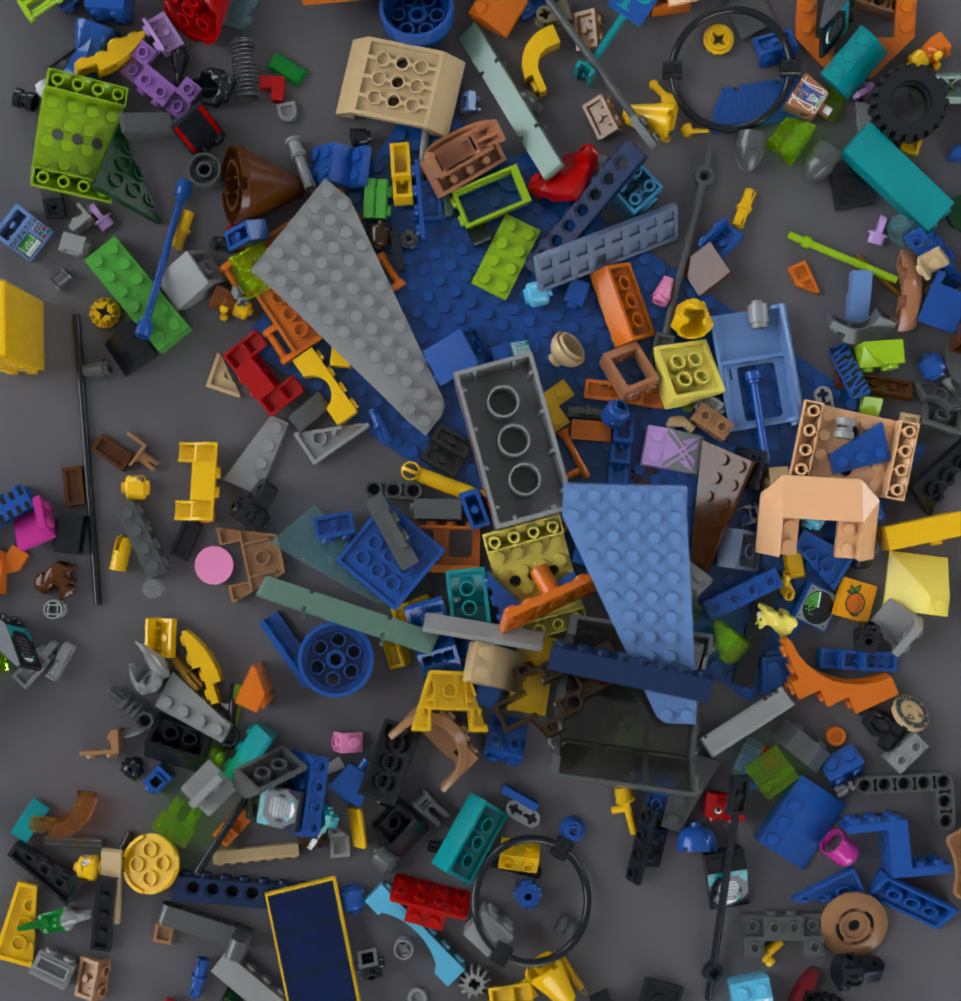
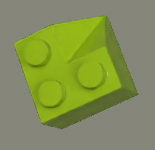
M903 339L866 341L853 347L854 358L862 373L873 372V369H881V372L893 371V369L899 368L898 365L905 363Z

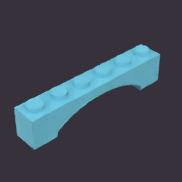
M382 880L366 896L365 902L377 915L385 913L405 922L404 918L408 906L391 902L389 897L392 884ZM405 922L423 938L429 947L436 964L434 973L448 987L465 970L464 958L459 953L455 954L450 949L451 945L444 938L441 940L436 935L437 931L435 929Z

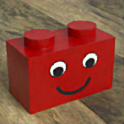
M704 790L702 814L707 817V820L717 822L719 819H727L726 822L730 823L731 816L725 814L728 792ZM739 815L738 822L745 821V815Z

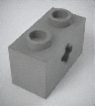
M907 730L880 757L894 771L901 774L929 746L915 732Z

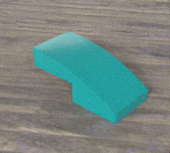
M33 798L10 833L27 844L51 809Z

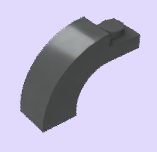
M877 308L869 317L856 322L845 320L830 312L826 317L828 328L838 333L841 341L849 344L877 341L887 335L897 324L893 315Z

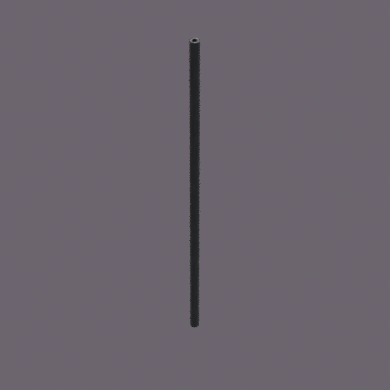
M72 314L94 605L102 604L86 386L85 376L82 373L84 360L80 314Z

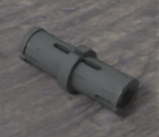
M568 405L566 415L568 418L602 420L600 415L603 408L590 407V405Z

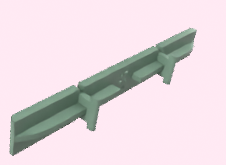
M474 21L458 38L478 71L484 74L482 76L516 134L519 138H524L521 142L542 177L548 181L565 165L544 132L547 127L545 125L537 127L539 124L505 69L508 63L506 61H498L499 57L477 21Z
M265 576L256 593L257 597L301 612L303 610V620L310 614L378 638L381 636L380 646H383L385 640L431 655L439 634L422 632V627L395 618L388 620V616L315 591L311 594L309 589L270 576Z

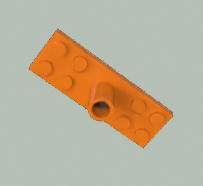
M547 564L537 566L530 572V575L542 595L535 598L529 597L520 605L507 607L503 612L499 628L502 634L596 592L597 589L590 574H580L573 581L559 586Z

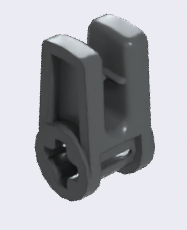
M424 788L422 790L423 793L416 800L414 799L411 804L439 828L442 822L438 815L436 816L429 808L434 807L438 814L445 818H448L451 813L428 789Z

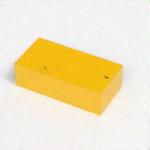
M961 511L947 512L877 527L876 538L879 542L880 550L892 551L930 543L933 546L943 544L942 540L959 537L961 536Z

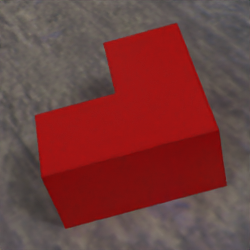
M260 75V90L271 92L273 104L285 103V77Z

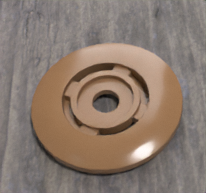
M859 891L846 892L835 897L823 910L820 920V930L824 936L826 946L836 954L854 952L857 957L866 955L876 949L884 939L888 927L887 914L881 903L870 894ZM866 911L870 913L873 924H870V920L865 914ZM852 920L859 921V927L855 930L848 928V924ZM836 924H838L839 932L843 936L841 938L836 933Z

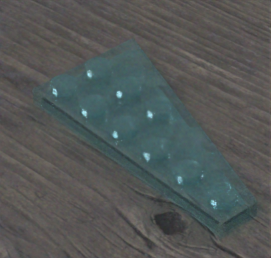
M315 504L270 542L273 546L374 604L378 605L383 601L336 561L349 544L347 540H341L340 537L334 538V542L322 544L321 541L317 542L313 518L325 515Z

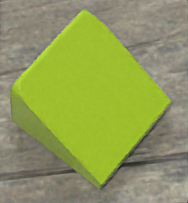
M860 397L858 413L879 417L883 398Z

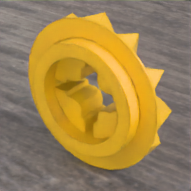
M723 24L710 26L703 36V45L713 55L722 56L729 52L734 44L733 32ZM723 36L721 41L722 44L717 43L713 45L715 41L714 37L719 38Z
M101 297L98 300H94V303L90 306L89 316L92 322L100 328H110L120 319V307L111 298ZM107 307V311L112 315H104L102 317L98 309L104 310Z

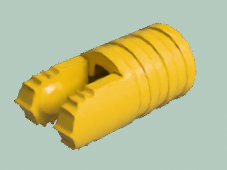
M117 536L109 569L127 572L132 547L128 536Z

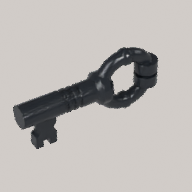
M230 698L229 703L221 701L220 704L222 706L219 707L222 710H229L227 720L233 724L230 732L235 734L234 742L225 741L221 743L223 748L231 750L237 746L240 740L239 731L235 726L237 704L234 702L236 698Z

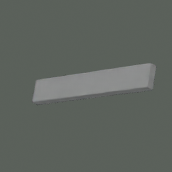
M428 612L425 614L422 632L535 651L542 650L544 632L523 628H515L502 634L499 624Z

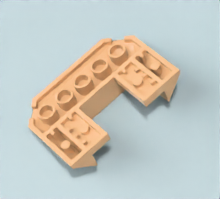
M781 475L771 486L765 488L760 493L755 552L780 557V554L796 555L799 519L837 521L834 557L854 558L859 562L873 559L880 500L862 479Z

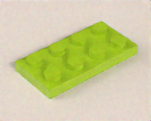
M505 214L471 284L506 301L527 260L526 257L531 252L541 230Z

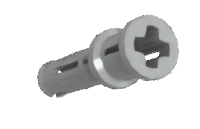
M299 135L290 136L284 143L289 148L290 159L297 167L305 192L311 193L317 189V186L306 161L307 153L301 145L302 139Z

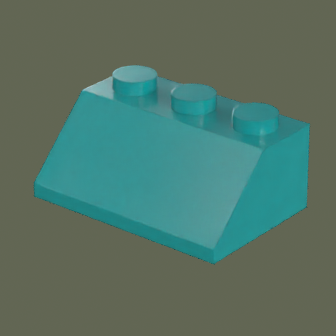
M861 25L818 76L848 101L888 52L880 41Z
M260 721L255 725L252 723L246 731L248 736L245 741L241 740L236 746L235 750L237 753L234 758L230 756L224 767H226L224 774L233 782L234 769L265 754L277 737V732Z

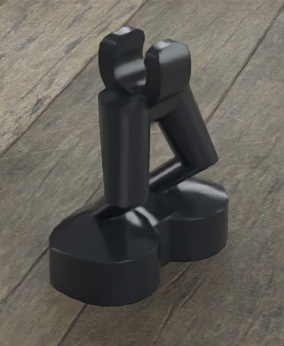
M874 707L858 713L864 717L861 722L872 736L880 737L877 746L885 752L891 748L897 736L905 729V726H900L895 719L892 720L888 713ZM874 717L884 720L889 726L885 732L875 728L872 723Z

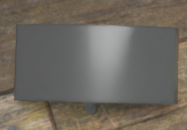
M318 390L305 399L301 406L289 413L288 419L299 431H302L327 410L326 408L330 402Z

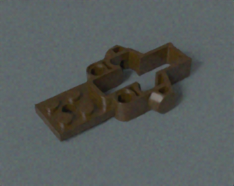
M610 640L593 648H605L609 652L616 653ZM549 660L538 666H535L532 661H525L513 669L517 693L493 705L492 708L496 712L506 734H510L532 722L547 739H550L566 730L564 720L583 710L585 706L583 699L614 683L574 675L579 689L552 704L554 709L558 708L561 710L559 716L542 724L538 720L540 718L539 715L535 712L508 726L501 709L528 695L523 689V682L526 681L528 676L533 677L541 673L543 678L540 683L542 686H545L567 674L563 672L555 673L549 670ZM573 698L580 700V705L577 708L570 707V701Z

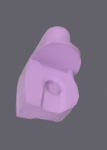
M863 82L859 87V91L852 95L853 100L857 101L863 98L868 102L872 94L871 91L875 86L874 83Z
M94 202L89 205L91 211L98 218L93 225H97L102 232L115 223L110 217V212L103 215Z
M880 215L876 229L868 230L870 234L867 242L883 245L884 239L888 238L883 233L887 216Z

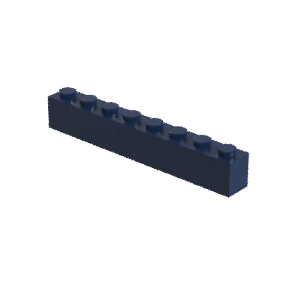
M563 639L553 640L548 663L549 670L703 703H709L714 682L713 674L704 669H698L697 671L685 665L673 666L662 660L654 662L643 656L636 658L624 652L612 653L605 648H589L586 644L574 645Z

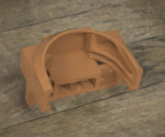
M418 705L412 708L406 717L389 732L388 736L392 740L413 724ZM431 710V731L422 732L447 757L452 759L456 765L451 774L440 784L442 786L440 789L445 793L479 759L478 749L472 743L467 744L471 735L468 732V725L463 720L459 722L454 711L436 712Z

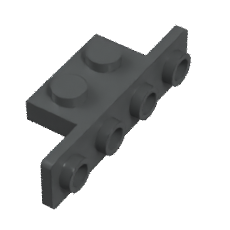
M379 493L366 500L365 503L401 570L404 571L419 563V559L409 542L410 536L408 532L400 526L399 522L401 520L397 512L392 511L384 494Z

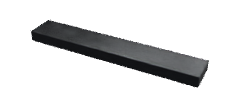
M778 589L753 601L731 682L733 684L752 689L768 630L767 625L762 629H759V624L755 625L757 612L761 611L757 605L758 603H763L773 608Z

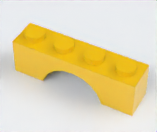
M311 347L295 358L293 362L306 379L320 378L328 383L331 389V401L326 409L336 424L341 426L358 414L356 409L359 406L353 398L348 399L345 394L347 389L342 382H336L334 379L336 374L331 366L326 367L322 361L325 358L319 349L315 351Z

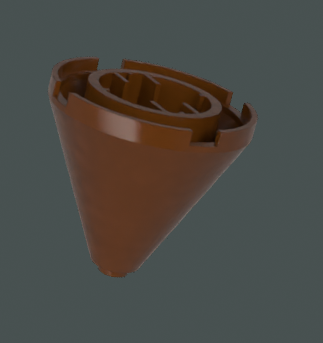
M233 145L227 148L223 160L221 182H225V193H222V203L225 217L230 225H238L245 220H254L301 198L302 194L305 193L300 177L242 145Z

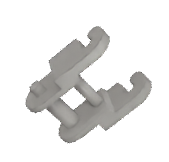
M757 502L754 503V506L748 504L736 508V511L746 509L749 512V522L741 524V527L756 523L759 511V504L757 505ZM752 508H755L757 514L755 518H753L751 512Z

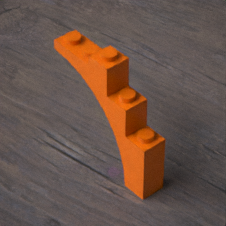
M786 636L778 639L781 645L779 651L783 658L786 657L788 661L786 667L790 673L789 676H786L788 682L786 688L789 694L794 695L798 700L815 693L817 700L823 702L827 707L843 700L846 708L851 709L857 714L899 694L893 678L886 672L856 679L826 675L809 666L799 656L793 643Z

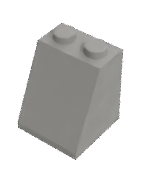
M207 249L190 250L183 253L165 269L160 289L166 294L174 308L179 311L190 308L214 292L216 285L223 286L226 284L228 279L224 274H221L218 264Z

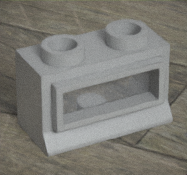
M44 945L39 950L28 973L64 990L69 985L79 962L75 961V958L70 955L59 953L52 946Z

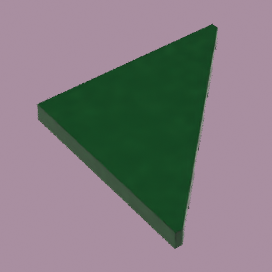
M118 123L93 179L91 188L159 225L162 220L158 217L154 201L144 184L141 170L133 158L130 144L122 134L121 125Z

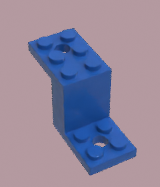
M893 810L882 811V814L865 812L863 816L845 814L843 818H837L838 826L848 834L878 831L882 870L893 879L953 873L952 864L938 854H927L926 857L922 858L911 855L908 821Z

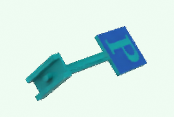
M610 0L607 6L617 12L619 16L593 53L596 59L599 60L626 20L640 28L658 0ZM579 59L575 65L573 78L577 80L581 76L587 80L586 87L590 88L594 81L596 70L588 60L584 63Z

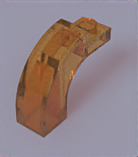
M77 790L72 809L63 816L53 818L31 815L29 830L35 833L47 831L48 839L50 840L66 838L77 833L89 822L94 813L97 792Z

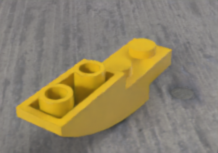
M144 30L140 32L133 31L123 38L116 37L111 39L107 43L106 52L99 51L94 56L79 58L74 62L75 74L85 76L96 72L100 79L117 71L131 59L132 56L130 54L141 40L145 41Z
M189 629L181 631L180 640L188 653L186 654L187 663L189 666H192V669L200 667L199 676L206 685L205 696L207 701H210L211 705L221 702L222 697L217 682L224 680L217 660L206 644Z

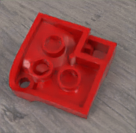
M584 144L578 152L565 154L561 159L565 167L548 181L542 177L541 173L534 174L530 179L527 190L536 199L549 198L553 203L577 200L597 167L598 149L593 144Z

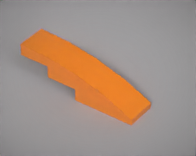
M586 379L585 399L609 402L613 399L620 400L609 381ZM658 388L650 393L644 392L633 400L627 399L624 401L627 405L655 409H663L664 407Z

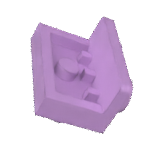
M164 11L148 21L145 17L142 19L145 24L142 28L148 37L152 36L155 42L152 44L159 54L162 52L167 58L172 52H175V49H181L186 46Z

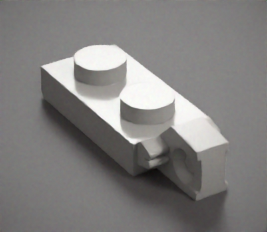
M54 640L47 646L42 644L36 648L42 665L41 671L19 667L11 677L25 690L28 689L54 661L53 659L56 657L54 652L60 647V644Z

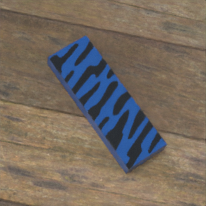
M844 343L829 348V356L851 400L870 395L871 390L848 344Z

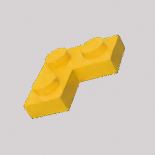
M564 379L544 392L554 433L570 423L559 406L575 394Z

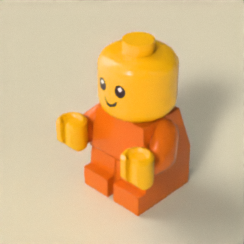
M940 31L932 36L921 49H917L908 55L907 65L915 63L916 67H919L921 64L925 66L932 64V69L938 71L941 68V63L938 60L942 57L950 56L952 45Z

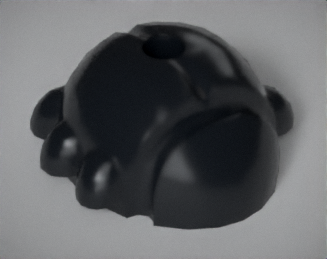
M139 757L125 758V762L121 763L120 771L133 781L136 780V777L140 778L141 773H144L143 761Z

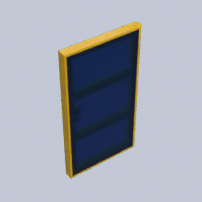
M336 876L265 892L287 1001H361Z

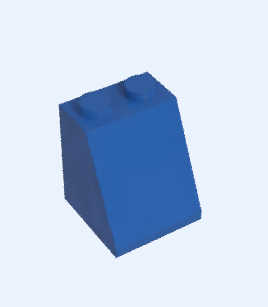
M475 326L460 328L423 351L425 362L431 367L434 372V379L440 386L452 383L453 373L493 361Z

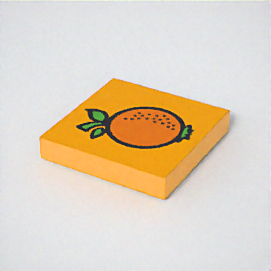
M843 576L839 583L831 614L857 622L868 621L878 587Z

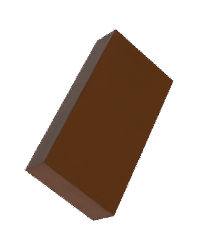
M100 434L90 449L123 472L135 456L104 434Z
M83 466L63 467L62 477L65 505H85L86 491Z

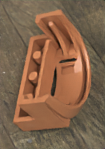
M497 119L481 120L466 125L442 137L426 149L423 161L419 162L437 198L449 194L507 160L499 144L505 141L506 138ZM469 137L472 138V140H473V142H474V144H475V146H476V148H477L476 150L474 149V147H473V145H472V143H471Z

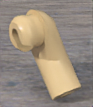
M672 416L666 422L667 428L675 429V427H682L688 433H691L696 427L684 416Z

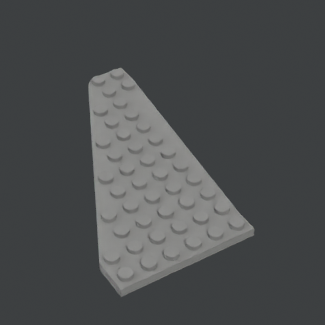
M324 179L253 266L251 272L271 287L375 388L397 412L426 436L444 412V399L425 362V358L350 198L328 180Z

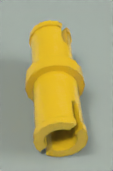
M745 188L741 202L737 204V212L731 224L735 228L743 229L746 218L752 211L751 205L757 192L751 188Z
M183 209L172 242V248L183 250L186 237L191 232L189 228L195 213Z

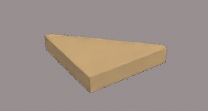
M217 353L206 387L241 398L242 395L222 355Z

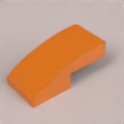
M572 419L571 439L611 442L612 428L607 427L603 422Z
M246 806L221 843L226 848L251 821L246 818ZM227 819L212 834L215 838L224 826V824L226 823Z

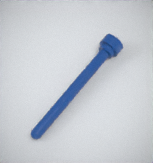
M754 370L746 372L744 375L745 381L751 387L760 449L768 452L765 464H768L770 462V454L758 386L761 374L760 371Z

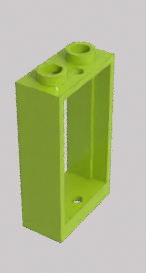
M517 164L452 191L453 197L449 198L453 208H458L460 213L457 216L461 227L465 226L466 230L508 214L532 202ZM511 175L521 201L469 222L459 197Z

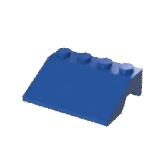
M796 771L754 837L758 842L804 870L818 849L820 842L825 838L846 804Z

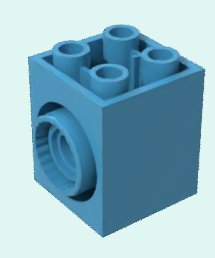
M642 165L610 204L625 220L647 213L657 203L663 186Z

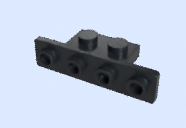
M647 804L642 806L626 872V879L637 886H640L642 883L645 867H660L668 834L667 828L655 827L658 810Z

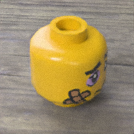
M128 475L125 482H121V493L125 494L128 500H145L147 495H150V480H147L144 475Z

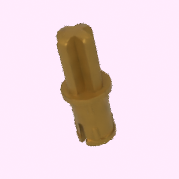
M181 656L176 657L170 663L181 675V680L184 679L195 692L203 687L204 684L193 672L194 669L190 668Z

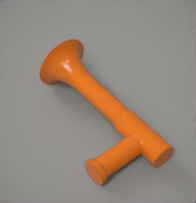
M569 425L555 433L565 443L576 465V468L567 472L566 476L570 480L581 474L582 478L585 479L591 474L569 436V427L571 426Z

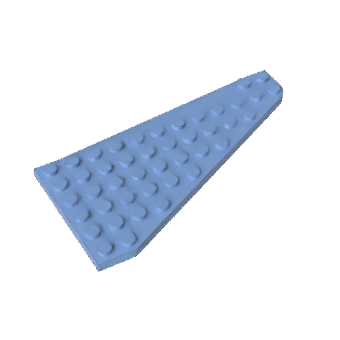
M563 483V519L626 653L631 657L643 656L649 658L650 661L658 662L662 660L673 666L685 665L695 670L687 524L688 487L673 485ZM644 690L656 716L661 721L672 724H696L697 701Z

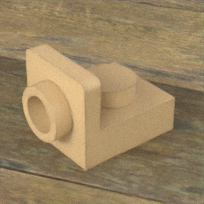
M937 246L917 257L916 270L920 276H924L926 281L931 279V273L949 265V259L940 246Z

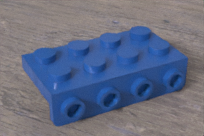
M293 750L292 753L307 765V770L287 780L288 786L304 792L299 831L292 833L300 837H318L321 828L329 758L326 756H316L302 750Z

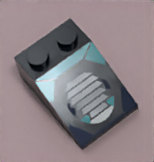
M824 0L819 26V58H823L848 31L849 22L854 20V10H851V7H854L855 0Z
M5 613L0 614V652L17 667L41 671L42 665L29 630L23 625V620L17 616L10 617Z
M280 783L248 799L246 818L259 824L298 832L304 792Z
M740 844L735 845L726 907L749 904L747 866L744 849ZM719 847L717 851L701 852L710 910L718 908L726 847Z

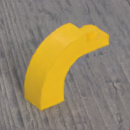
M553 24L539 30L531 37L522 57L521 70L524 84L530 82L533 93H537L539 98L546 96L547 88L538 69L539 61L546 54L560 48V39Z

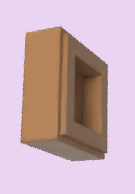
M156 921L152 942L172 945L175 929L160 925Z

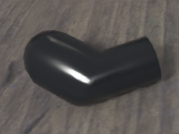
M215 236L209 242V246L214 250L222 247L230 255L236 252V250H228L225 237Z

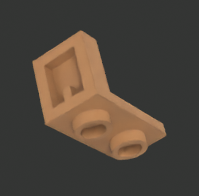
M123 727L113 728L108 733L107 741L108 745H111L110 748L84 749L80 751V756L86 755V759L98 758V755L106 754L107 758L117 757L119 753L124 751L123 738L120 735L123 733Z

